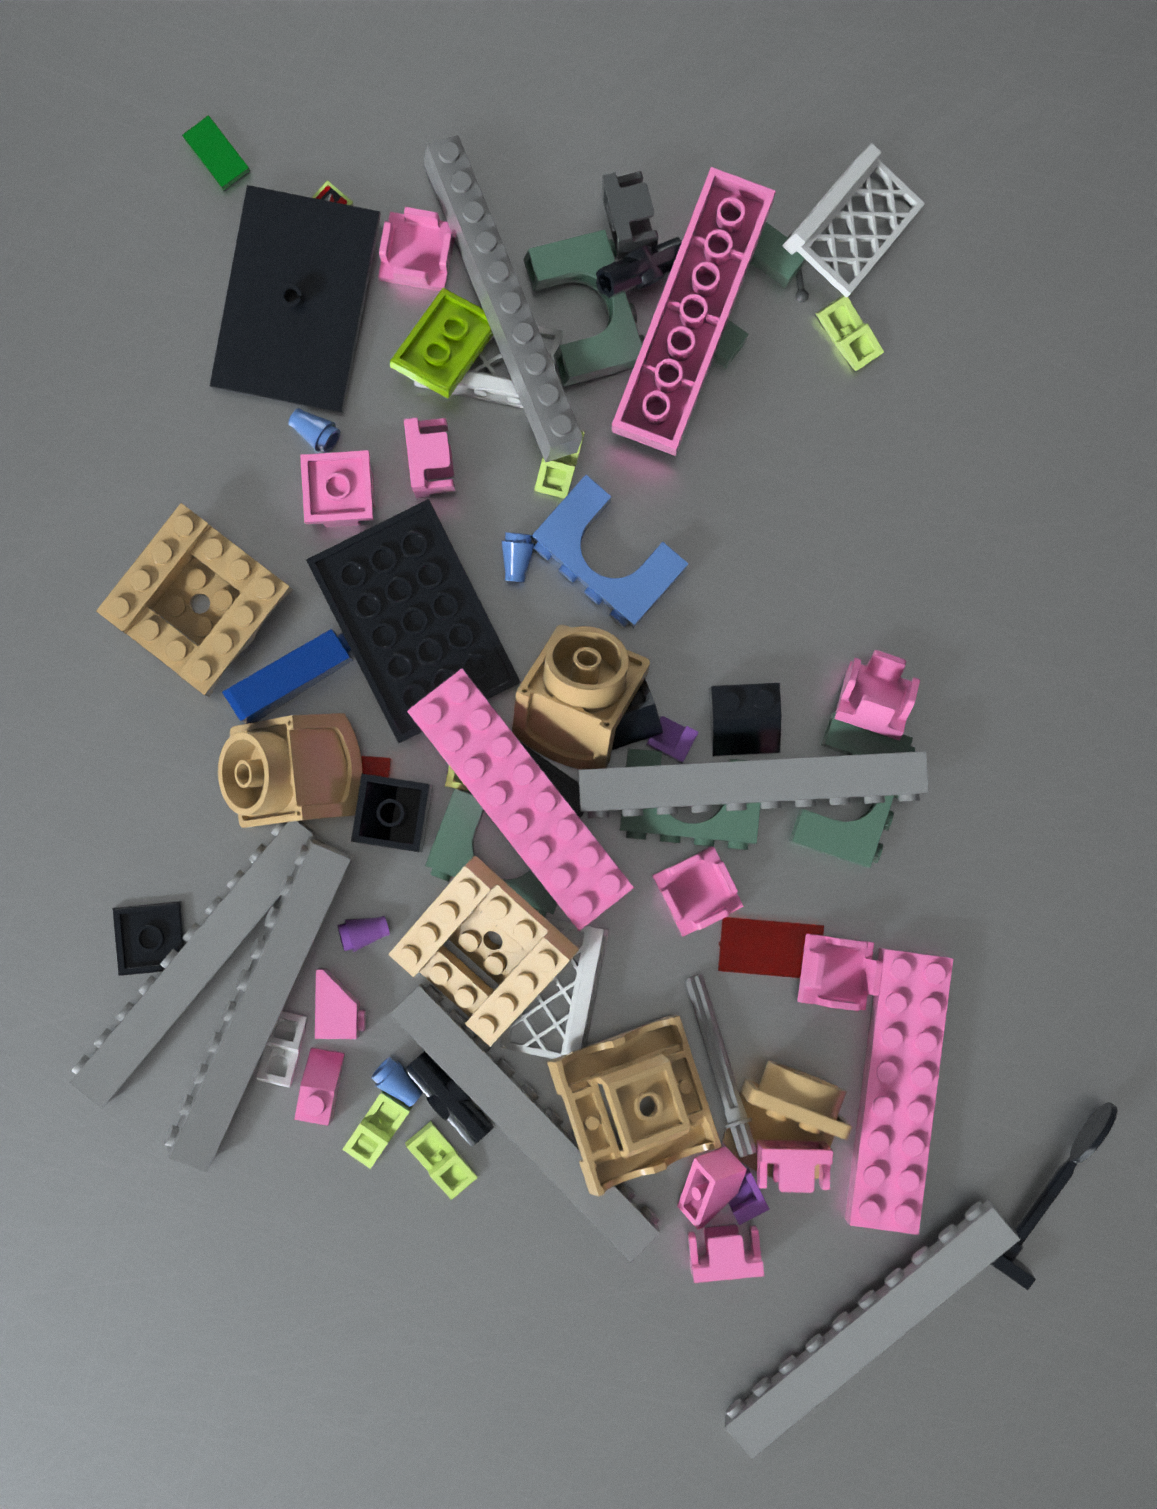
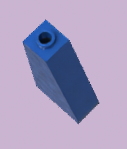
M330 629L227 688L222 693L241 722L246 724L254 723L352 662L353 659L349 654L352 650L343 632L337 635L333 629Z

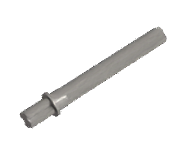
M702 975L690 977L686 980V985L725 1109L724 1112L728 1122L725 1128L731 1129L739 1157L757 1153L748 1123L752 1121V1118L747 1117L745 1107L742 1104L704 977Z

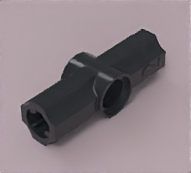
M676 237L653 247H650V245L642 246L627 254L622 260L600 268L596 272L598 290L601 294L611 298L635 287L641 290L656 283L671 272L682 240Z
M425 1051L404 1069L408 1076L427 1095L426 1099L435 1112L443 1120H448L471 1147L494 1128L491 1121L471 1101V1098Z

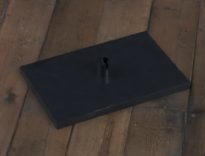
M247 185L210 387L343 413L381 217L380 211Z
M429 499L306 559L398 744L423 732L407 711L461 668L486 700L521 683Z

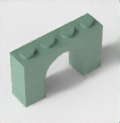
M766 222L750 265L758 268L786 289L804 265L806 259L797 251L791 255L782 246L788 237ZM728 319L713 359L727 368L746 343L749 334Z
M605 229L529 248L523 259L533 291L570 282L582 283L594 289L602 297L607 308L608 321L603 332L593 337L559 345L554 358L564 387L634 368L645 339L642 334L639 335L635 324L637 322L636 309L633 303L628 302L626 293L623 292L608 298L606 295L601 294L597 288L596 272L600 268L615 262L617 258L615 244L612 239L608 240Z
M836 712L830 716L821 743L823 747L847 755L915 752V747L911 746L913 737L903 734L899 741L834 719ZM898 795L885 796V803H872L864 815L849 822L834 820L805 809H800L789 842L865 868H871L872 862L878 863L883 844L879 843L882 831H888L891 826L894 812L890 811L893 798L898 799Z
M628 748L626 767L660 766L662 752ZM729 759L728 762L751 760ZM747 803V810L726 811V805H721L713 817L701 823H685L675 819L670 814L657 815V808L643 809V816L623 817L621 810L619 831H626V838L646 840L648 833L660 835L661 842L680 843L681 837L694 838V845L714 847V841L719 840L728 841V848L748 850V844H757L760 803Z
M454 789L425 866L432 868L430 875L449 882L451 876L455 877L475 856L474 838L485 810L473 795ZM531 869L518 878L502 879L544 918L547 912L554 914L557 902Z

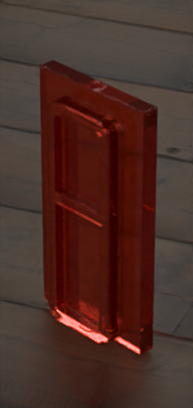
M725 917L722 919L718 971L800 978L806 934L823 936L824 925Z

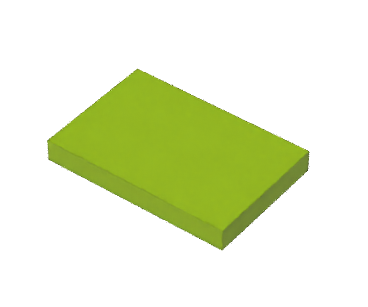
M442 288L391 358L390 367L449 399L493 336L483 308Z

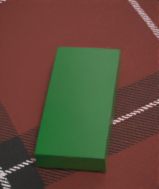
M209 115L182 134L184 140L223 191L250 172L249 167Z

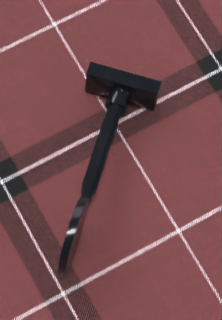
M1110 1102L1100 1106L1086 1121L1072 1145L1068 1160L1057 1169L1014 1228L1020 1240L991 1263L992 1266L1026 1290H1029L1036 1279L1032 1271L1016 1259V1257L1024 1248L1022 1246L1024 1241L1072 1177L1076 1165L1087 1160L1098 1149L1110 1132L1118 1113L1117 1106Z

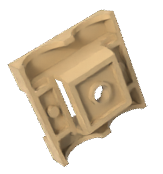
M180 503L96 612L161 660L203 695L210 697L225 670L241 652L250 646L268 615L293 589L193 511ZM199 595H205L210 600L209 609L201 614L195 613L192 608L193 600Z
M474 856L388 955L412 977H415L420 972L470 1017L465 1024L491 1047L568 964L579 948L477 856ZM494 931L498 933L503 943L501 945L493 943L489 938L488 932ZM449 939L499 986L495 990L490 988L443 944Z
M669 1015L547 1061L557 1095H562L577 1140L582 1160L579 1163L589 1194L595 1196L604 1195L608 1189L619 1183L648 1174H656L666 1170L670 1164L679 1159L722 1147L680 1016ZM598 1084H603L622 1143L620 1145H617ZM646 1096L651 1097L654 1101V1110L648 1116H644L640 1111V1102Z

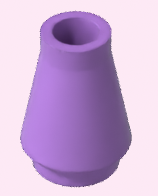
M385 916L345 919V923L337 925L344 952L348 950L356 952L380 938L390 935Z

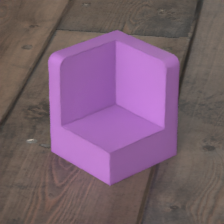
M661 716L659 719L663 733L650 737L646 746L660 751L663 755L682 764L699 732Z
M746 1168L747 1170L738 1194L728 1203L739 1225L770 1210L749 1168Z

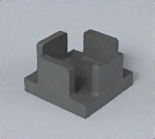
M642 171L619 177L616 176V172L602 175L601 196L618 260L623 259L627 254L642 246L650 245V247L658 245L659 237L657 230L652 231L649 219L654 216V209L647 183L643 182Z

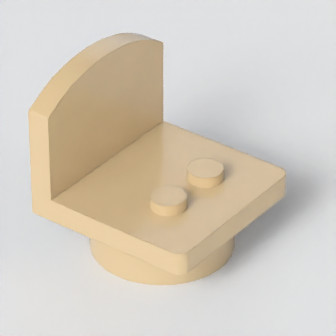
M558 625L516 691L512 733L529 748L560 764L581 770L606 768L611 758L615 729L647 676L650 660L626 650L617 637L605 630L589 626L571 628L566 625Z
M344 713L290 715L233 726L230 729V738L224 744L219 757L218 780L222 796L230 809L238 814L239 825L242 828L355 815L362 774V760L355 732Z
M768 1061L760 1084L746 1078L744 1079L739 1094L747 1117L752 1118V1121L748 1123L755 1146L756 1140L825 1141L829 1147H831L834 1136L848 1140L852 1126L839 1114L847 1093L846 1090L774 1061ZM727 1128L722 1138L725 1146L742 1163L757 1171V1154L739 1157L731 1129ZM767 1163V1176L772 1178L773 1163ZM819 1164L815 1166V1179L819 1178Z

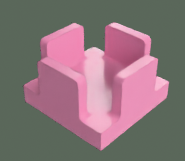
M405 207L404 214L390 212L389 221L384 222L379 249L381 259L378 275L379 281L441 291L442 288L446 289L455 241L448 223L441 221L437 212Z
M418 418L404 419L411 488L416 499L430 497V494L454 492L455 484L453 479L438 480L454 477L452 451L450 444H448L446 433L448 431L446 418L419 421Z
M369 450L300 455L304 523L306 525L324 524L325 527L359 525V521L374 520V477L371 471Z
M878 650L873 652L868 665H862L861 659L854 658L853 661H850L846 671L834 719L900 741L904 733L906 720L916 701L920 679L913 677L912 681L901 678L906 666V660Z
M712 846L652 875L682 937L696 930H701L744 907L724 862L720 860L715 848Z
M806 934L797 1002L853 1011L866 1010L868 994L879 995L883 966L882 961L873 960L872 958L874 942Z
M756 1140L757 1185L759 1188L767 1189V1163H773V1180L778 1183V1188L781 1192L812 1193L814 1192L815 1166L819 1164V1186L822 1190H830V1165H833V1150L825 1141Z
M736 1224L705 1227L706 1253L704 1255H698L695 1232H687L690 1269L694 1283L764 1276L759 1232L756 1225L749 1226L751 1250L745 1251L743 1238L739 1235Z

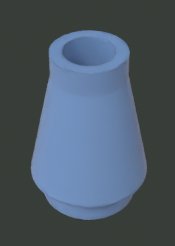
M297 408L292 413L288 422L316 451L322 450L325 453L334 448L341 433L336 428L335 422L310 414L300 408Z
M506 532L505 540H501L505 580L525 582V575L535 543H532V535Z
M390 1057L380 1064L371 1077L376 1082L375 1086L404 1102L408 1107H411L423 1093L408 1076L398 1060L394 1062Z

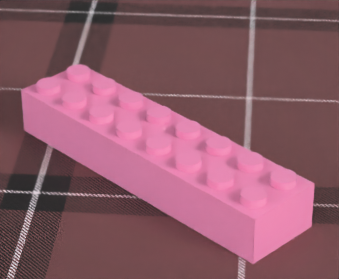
M710 168L612 422L613 433L671 455H677L772 208L775 190L716 168Z
M462 668L407 711L579 931L634 889Z
M879 948L878 961H882L883 966L879 995H873L845 1220L850 1226L919 1235L953 958Z

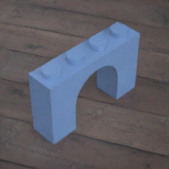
M585 475L533 533L532 539L536 543L533 548L547 561L552 557L562 565L558 570L572 583L579 580L587 587L584 593L593 602L600 605L603 601L611 608L612 611L609 615L622 627L629 624L634 629L687 569L688 563L662 542L642 566L631 575L622 578H607L594 572L586 564L582 556L581 541L589 526L611 503L612 496L589 476Z

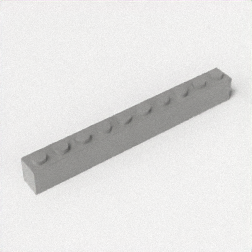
M456 135L426 144L424 158L425 169L545 462H549L577 453L583 436L461 140Z
M926 751L579 770L581 812H588V819L608 818V811L622 810L623 817L643 816V809L657 808V815L678 814V807L691 806L692 813L712 812V805H726V811L747 810V803H760L761 809L781 808L782 801H795V807L816 806V800L829 799L830 806L850 805V798L864 797V804L885 803V796L898 795L899 802L920 801L919 794L929 793Z
M302 821L279 823L271 831L275 838L267 847L261 843L249 858L253 864L247 872L243 873L239 870L227 884L231 891L222 900L217 896L204 911L209 915L201 926L195 922L183 936V939L187 942L179 953L173 949L160 964L165 969L156 979L151 975L138 990L143 995L138 1002L133 1005L129 1001L116 1016L121 1021L113 1031L106 1028L94 1042V1045L98 1047L97 1051L91 1058L84 1055L71 1071L76 1076L70 1083L101 1109L281 896L279 895L281 883L286 875L291 876L296 866L293 863V858L299 845H305L309 837L322 843L326 842Z
M310 837L305 845H299L293 858V863L296 864L291 876L286 875L281 883L279 895H282L277 908L272 906L264 922V926H267L266 932L262 939H256L251 949L250 957L253 960L248 970L243 969L238 977L236 989H239L234 1001L229 1000L223 1010L221 1020H224L223 1026L219 1033L215 1031L210 1038L207 1051L210 1054L205 1064L200 1063L195 1071L193 1082L196 1085L191 1095L186 1094L180 1104L179 1114H182L177 1126L171 1125L168 1130L164 1144L167 1145L170 1159L208 1172L351 859L346 852Z
M422 983L418 985L389 1015L596 1228L632 1262L660 1234V1229L656 1225L660 1221L658 1217L647 1206L641 1209L632 1200L636 1195L624 1182L611 1187L604 1195L595 1196L589 1194L579 1163L582 1160V1156L574 1132L569 1135L560 1126L564 1122L552 1108L549 1107L545 1111L536 1102L539 1095L526 1082L521 1086L512 1077L516 1073L514 1069L503 1058L497 1061L488 1052L492 1047L485 1043L477 1034L473 1037L464 1028L467 1021L455 1009L449 1012L440 1003L444 998L432 985L429 984L427 987Z
M989 1199L984 1204L977 1202L965 1213L966 1218L957 1226L954 1224L947 1226L938 1235L939 1241L930 1248L924 1246L919 1249L911 1258L913 1262L905 1269L897 1268L891 1272L884 1280L886 1284L877 1292L870 1290L858 1301L859 1306L850 1314L848 1312L840 1314L832 1322L831 1326L833 1328L822 1336L819 1333L812 1337L806 1343V1350L798 1357L794 1355L788 1357L781 1363L778 1368L780 1371L771 1379L764 1377L753 1387V1394L744 1401L741 1398L737 1399L726 1410L727 1415L725 1416V1428L751 1459L756 1457L1020 1240L1016 1230Z

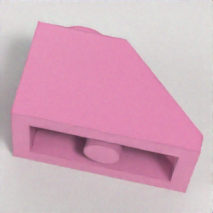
M327 968L316 969L315 1039H357L360 1036V1031H365L366 1010H360V1001Z
M311 1047L300 1085L294 1120L327 1126L333 1121L345 1053Z
M726 1146L695 1157L677 1207L698 1230L703 1228L738 1194L747 1169Z

